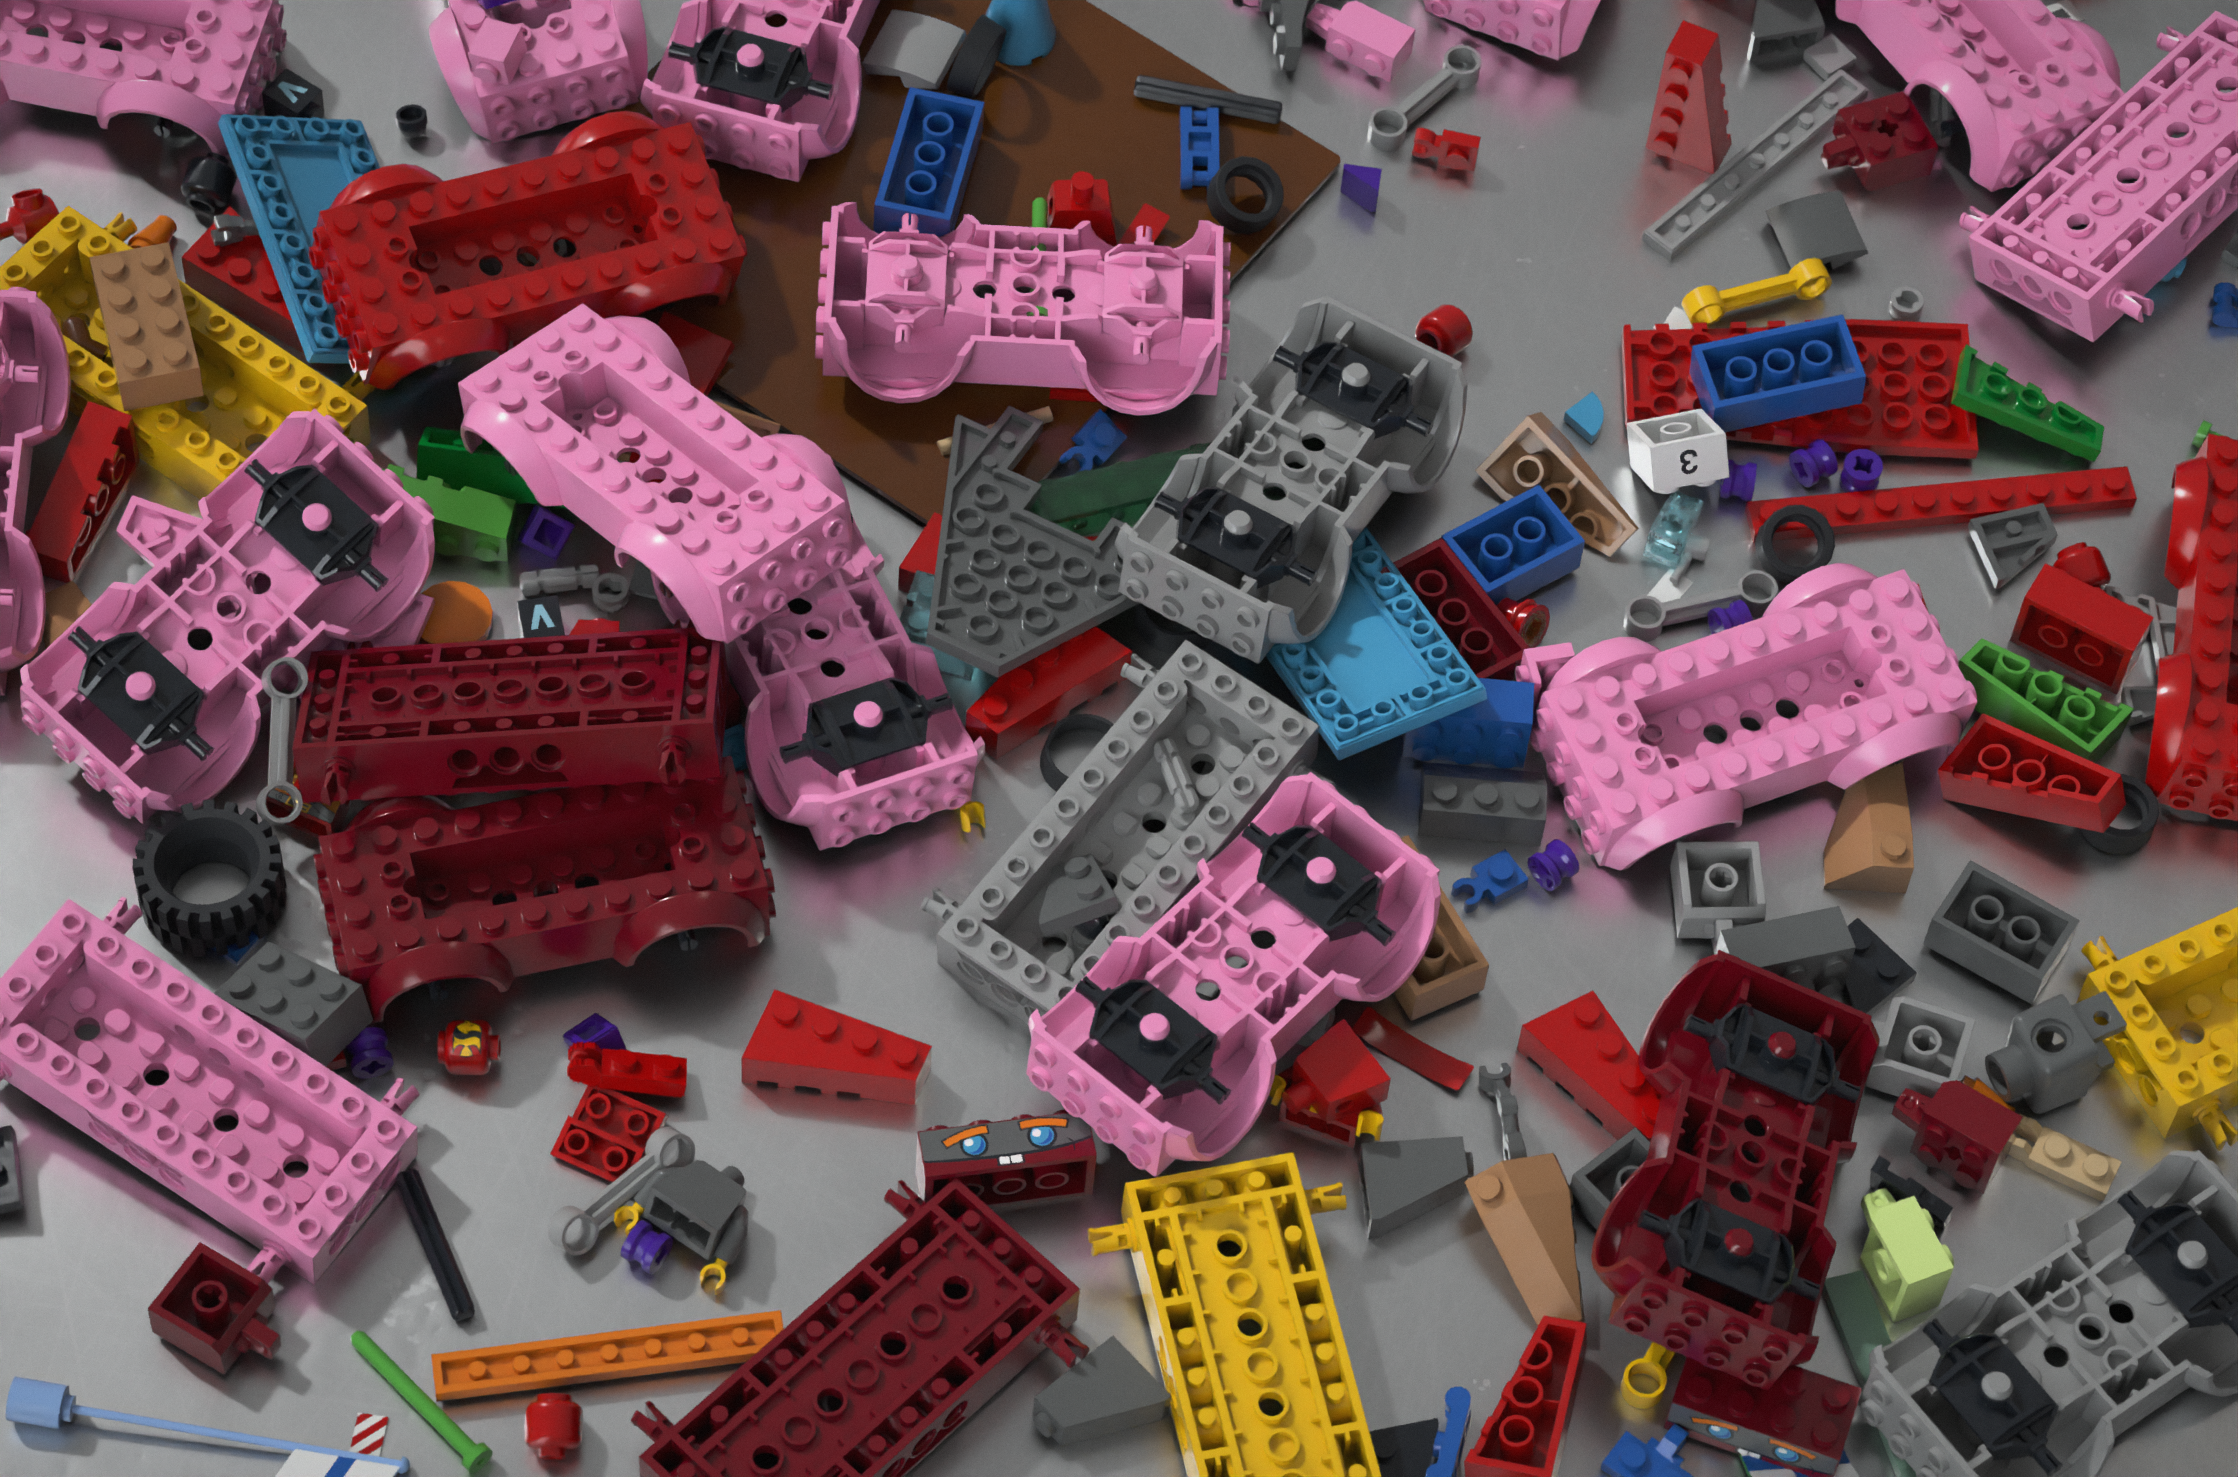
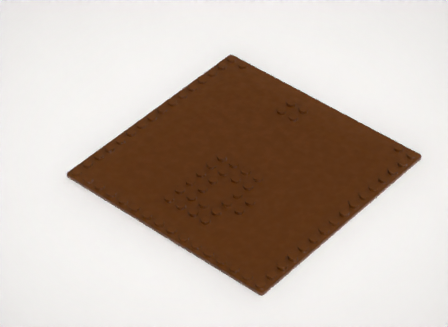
M880 0L858 49L861 62L862 85L860 106L852 135L846 146L838 153L824 158L810 159L799 182L779 179L751 169H742L736 165L714 159H706L709 168H714L718 175L719 192L723 202L727 201L731 206L733 226L737 235L741 234L745 240L747 256L744 258L740 275L736 280L733 292L728 295L726 304L717 306L718 296L704 295L675 301L671 309H664V311L732 341L735 345L714 384L715 387L764 419L780 424L779 429L785 433L801 435L813 441L826 454L830 455L834 465L926 525L934 512L943 515L951 453L942 456L937 441L953 436L955 417L958 414L986 426L996 423L1009 406L1024 413L1049 406L1053 421L1043 424L1041 435L1012 470L1019 475L1042 484L1060 465L1059 459L1061 455L1070 448L1077 446L1071 437L1098 410L1101 409L1106 415L1111 410V408L1103 405L1101 402L1049 399L1050 387L953 382L936 396L920 402L894 403L880 400L864 392L849 377L823 375V359H815L816 335L823 336V333L816 332V313L818 306H825V303H818V285L821 277H827V274H820V257L823 248L829 249V245H822L823 221L831 222L832 206L845 202H856L860 220L869 229H874V204L909 91V87H904L900 76L867 74L862 63L892 10L930 16L965 30L966 35H968L977 19L982 14H986L991 0ZM1047 0L1056 31L1055 43L1051 52L1044 58L1041 55L1032 59L1031 64L1024 66L1008 65L997 60L986 83L975 98L947 90L948 79L958 53L937 90L923 89L985 102L983 132L955 229L963 221L964 214L973 215L983 225L1032 227L1033 201L1038 197L1047 200L1054 181L1071 180L1072 176L1079 171L1090 173L1094 179H1105L1108 181L1114 210L1117 243L1133 222L1144 203L1153 206L1170 217L1155 240L1154 245L1170 246L1173 249L1185 244L1194 237L1199 220L1210 221L1221 226L1212 216L1208 207L1207 186H1192V190L1180 189L1179 115L1181 105L1136 97L1134 95V85L1138 75H1146L1233 93L1236 92L1086 0ZM773 14L767 17L765 22L771 27H781L786 24L787 19L781 14ZM661 60L648 72L649 80H653ZM641 94L638 97L639 102L627 105L621 109L608 110L605 113L629 111L641 113L652 119V114L640 102ZM1192 108V111H1206V110H1201V109ZM1219 113V169L1230 159L1241 156L1258 158L1273 168L1279 175L1284 187V201L1278 214L1261 231L1241 234L1234 233L1223 227V242L1231 243L1229 266H1223V269L1230 271V283L1340 167L1341 158L1338 154L1282 120L1277 124ZM1193 166V171H1207V166ZM1236 176L1227 181L1225 192L1229 201L1237 209L1250 214H1258L1264 209L1265 197L1262 190L1254 182L1247 178ZM568 246L567 254L570 257L576 252V249ZM522 253L517 256V258L530 266L537 264L536 258L531 254ZM657 307L636 317L646 318L658 324L664 311H659Z

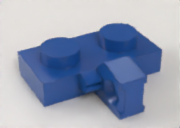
M1674 1423L1661 1442L1651 1437L1647 1444L1626 1431L1603 1460L1600 1469L1612 1477H1694L1681 1468L1685 1459L1678 1455L1686 1444L1685 1439L1689 1433Z

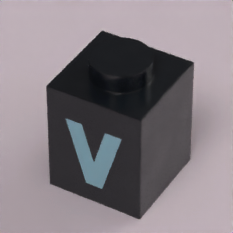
M287 68L262 91L265 116L316 117L322 119L325 114L322 90Z
M557 595L517 601L521 638L565 635Z

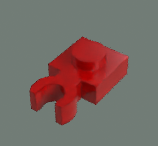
M1417 128L1412 155L1418 158L1438 157V165L1474 172L1481 137L1446 129L1443 130V134L1440 136L1429 129Z

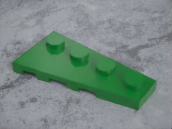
M1967 344L1965 345L1959 356L1951 404L1961 407L1967 412H1973L1993 420L2001 426L2010 427L2032 436L2038 441L2066 450L2072 455L2080 456L2093 462L2096 460L2101 452L2104 426L2062 401L2053 404L2041 392L2042 389L2028 382L2027 386H2023L2006 375L2009 369L1997 362H1994L1992 366L1975 357L1978 352Z

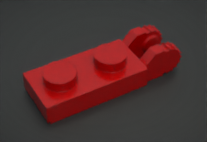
M583 1041L573 1043L568 1049V1060L570 1062L569 1066H567V1076L569 1080H573V1082L578 1084L582 1082V1084L599 1086L602 1089L679 1098L685 1095L687 1058L674 1057L668 1054L657 1055L632 1052L625 1049H601L595 1042L583 1043Z

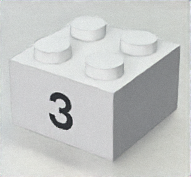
M1702 409L1626 423L1630 467L1653 492L1670 494L1678 491L1679 487L1693 484L1702 487L1710 486L1719 479L1729 478L1726 433Z

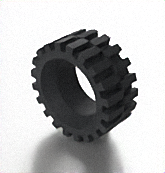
M203 800L204 809L194 810L192 802L181 805L182 815L175 817L171 811L161 815V828L151 824L145 830L147 842L139 840L135 848L137 859L133 858L132 869L144 922L149 930L154 928L155 937L163 944L171 938L173 950L181 953L185 951L187 945L192 946L194 956L206 957V949L214 948L215 946L218 957L228 954L227 945L236 943L239 949L250 946L249 936L252 931L258 936L259 940L268 934L266 921L276 925L280 919L279 906L285 907L287 899L285 888L287 886L280 843L277 835L273 836L269 823L265 819L258 823L257 813L248 807L240 815L237 803L226 801L224 809H216L215 800ZM205 862H228L242 868L250 876L249 883L242 892L218 903L192 904L180 900L172 892L176 881L184 872Z

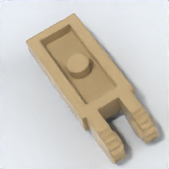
M2021 1115L2023 1118L2016 1134L2034 1142L2035 1145L2032 1148L2026 1140L2015 1136L2008 1155L2025 1163V1167L2092 1198L2104 1201L2122 1161L2046 1126L2042 1128L2037 1120Z

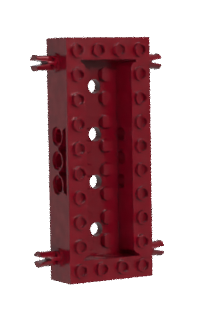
M678 619L674 623L673 629L389 647H374L370 641H365L357 649L355 648V643L350 641L347 649L311 651L307 670L308 683L303 691L292 747L303 803L319 802L330 806L334 801H341V805H343L347 800L370 801L376 798L441 794L453 796L459 793H496L505 790L522 789L535 791L542 788H579L586 785H623L625 783L651 781L655 783L663 782L668 785L669 780H678L680 784L684 779L705 780L721 777L729 690L724 641L702 637L697 632L691 619H689L687 628H682L680 619Z
M956 1177L927 1203L909 1188L906 1182L900 1180L898 1181L897 1193L890 1188L884 1197V1202L892 1206L907 1221L674 1425L651 1401L645 1403L647 1417L638 1410L634 1413L631 1423L637 1426L654 1442L639 1456L640 1477H904L1046 1347L1066 1363L1069 1369L1076 1364V1356L1081 1360L1087 1356L1089 1347L1067 1330L1077 1320L1080 1288ZM951 1284H960L967 1289L968 1294L961 1299L955 1300L947 1297L944 1289ZM896 1339L901 1341L906 1349L899 1355H888L882 1350L881 1346L887 1340ZM831 1395L839 1398L843 1405L837 1411L826 1412L818 1406L819 1400ZM761 1453H772L778 1458L779 1462L771 1469H761L753 1462L755 1457Z

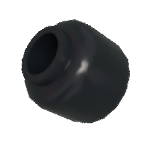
M210 152L206 156H197L190 160L180 189L184 197H186L185 202L190 207L201 212L213 213L215 209L227 206L236 184L237 174L228 165L229 160L226 157Z

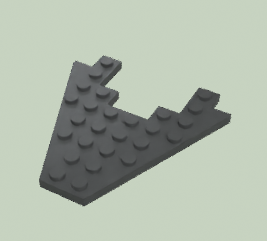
M1011 406L1005 410L991 429L959 414L955 417L926 637L927 645L997 678L1121 612L1141 604L1118 592L1123 560L1115 548V540L1124 522L1112 517L1096 540L1091 541L1029 512L1030 508L1040 497L1042 485L1012 470L1041 435L1044 421Z

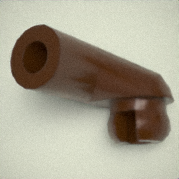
M71 316L67 318L62 325V334L104 362L109 352V347L91 339L88 326L81 317Z

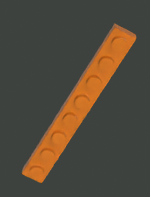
M781 1310L431 1354L436 1402L747 1362L784 1329Z

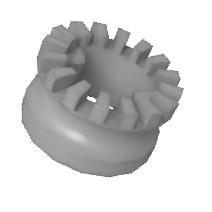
M1898 287L1890 295L1888 312L1895 321L1916 322L1922 315L1924 297L1920 291L1913 287ZM1904 300L1913 303L1912 308L1900 306V301Z
M605 573L596 578L592 591L593 602L598 607V610H604V613L610 611L613 614L614 611L620 612L621 608L624 609L626 604L628 605L629 587L628 582L623 576L616 573ZM606 587L613 591H621L616 597H610L608 593L601 594L603 592L602 589L604 591L607 590Z

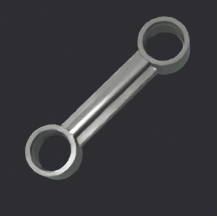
M1456 45L1448 49L1444 55L1443 68L1396 108L1382 107L1371 114L1368 128L1369 142L1375 148L1384 151H1392L1401 147L1405 141L1406 129L1412 122L1454 87L1468 88L1478 81L1481 67V56L1478 51L1467 45ZM1463 62L1469 64L1473 69L1459 71L1451 67V64ZM1382 124H1389L1395 126L1399 131L1387 134L1379 131L1376 127Z
M1752 570L1743 574L1738 586L1662 603L1652 596H1636L1627 604L1623 628L1630 637H1635L1644 642L1652 641L1661 634L1663 626L1706 617L1709 610L1716 607L1726 609L1730 603L1737 600H1742L1748 606L1752 616H1763L1772 600L1777 596L1778 585L1769 573ZM1748 587L1761 588L1768 593L1769 598L1764 600L1752 599L1745 594L1744 589ZM1639 611L1648 612L1655 616L1658 622L1652 625H1643L1636 622L1631 615Z
M282 657L270 663L264 669L261 679L264 691L271 697L268 786L259 793L256 800V808L259 816L271 825H283L294 820L300 814L303 805L301 793L293 785L294 756L292 747L295 737L296 697L305 690L308 683V674L304 665L291 657ZM285 664L296 671L299 681L292 693L279 692L273 686L271 672L276 666ZM273 789L284 790L291 796L293 810L288 817L278 819L268 812L265 802L268 794Z
M663 1127L656 1130L648 1139L645 1156L582 1208L566 1206L559 1209L552 1216L548 1225L550 1241L555 1246L572 1255H581L589 1251L597 1240L598 1226L614 1214L618 1208L630 1201L656 1171L674 1167H685L693 1162L695 1145L692 1139L671 1127ZM677 1139L678 1146L675 1155L670 1161L663 1163L665 1148L670 1142ZM580 1218L581 1227L579 1233L572 1241L566 1243L565 1236L568 1227L573 1221Z

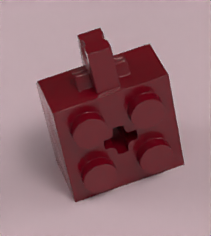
M1902 91L1838 109L1832 131L1836 140L1824 144L1821 160L1827 169L1849 165V167L1854 169L1863 187L1872 192L1931 175L1939 146L1910 97Z
M1958 1080L1943 1082L1933 1098L1905 1088L1892 1111L1893 1116L1916 1132L1909 1151L1910 1153L1917 1156L1926 1166L1936 1167L1954 1177L1963 1187L1975 1189L1982 1194L1985 1193L2007 1158L2023 1118L2021 1115Z
M201 1242L198 1243L147 1308L153 1333L222 1374L228 1371L241 1352L247 1353L251 1349L272 1360L282 1346L280 1335L267 1327L269 1324L268 1317L276 1308L273 1289L261 1277Z

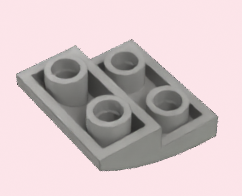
M892 10L862 64L867 74L900 76L904 87L937 90L967 35L965 30L945 21L918 13Z

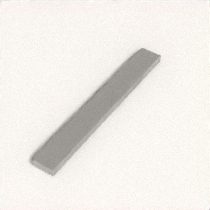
M1840 68L1644 230L1642 240L1668 261H1672L1834 126L1838 109L1864 101L1867 98L1869 89Z

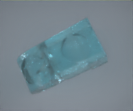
M1680 491L1671 493L1649 530L1643 556L1676 569L1687 539L1698 522L1704 501L1685 495Z

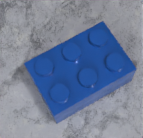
M1540 485L1441 535L1442 539L1496 606L1506 597L1517 601L1578 569L1585 544L1582 536Z
M1478 678L1486 688L1487 699L1404 733L1402 757H1412L1420 761H1430L1432 759L1454 761L1462 765L1473 763L1487 764L1503 769L1513 767L1524 768L1533 725L1535 683Z

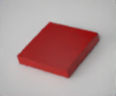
M664 311L657 325L670 337L679 350L687 368L691 385L708 397L735 345L728 339Z

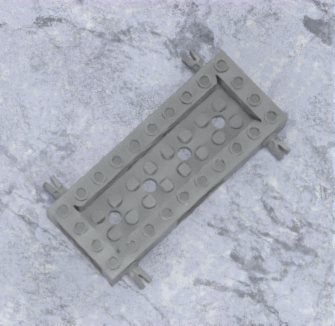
M1187 640L1182 643L1160 671L1139 658L1137 654H1132L1131 665L1125 662L1120 675L1143 688V691L962 904H959L943 893L938 887L932 889L933 900L929 897H925L921 909L945 923L936 933L938 964L1027 1024L1030 1015L1036 1009H1038L1040 1017L1043 1016L1080 982L1118 936L1140 938L1200 882L1196 871L1197 863L1202 858L1208 863L1224 850L1259 814L1287 777L1308 775L1312 772L1322 781H1328L1335 787L1333 781H1329L1308 768L1317 757L1318 724ZM1167 738L1175 741L1179 751L1177 754L1183 760L1192 782L1191 787L1195 789L1199 799V809L1186 815L1178 812L1174 803L1175 798L1171 796L1161 772V764H1158L1154 755V744ZM1198 761H1207L1212 764L1214 769L1209 774L1200 775L1195 773L1191 767ZM1158 819L1165 824V828L1161 832L1150 833L1142 825L1147 820ZM1091 853L1104 877L1116 883V887L1112 891L1116 896L1119 910L1107 914L1110 922L1095 940L1085 938L1075 927L1043 937L1038 920L1052 867L1063 864L1071 858L1082 857ZM1058 937L1063 939L1067 945L1059 952H1051L1043 944L1049 938Z

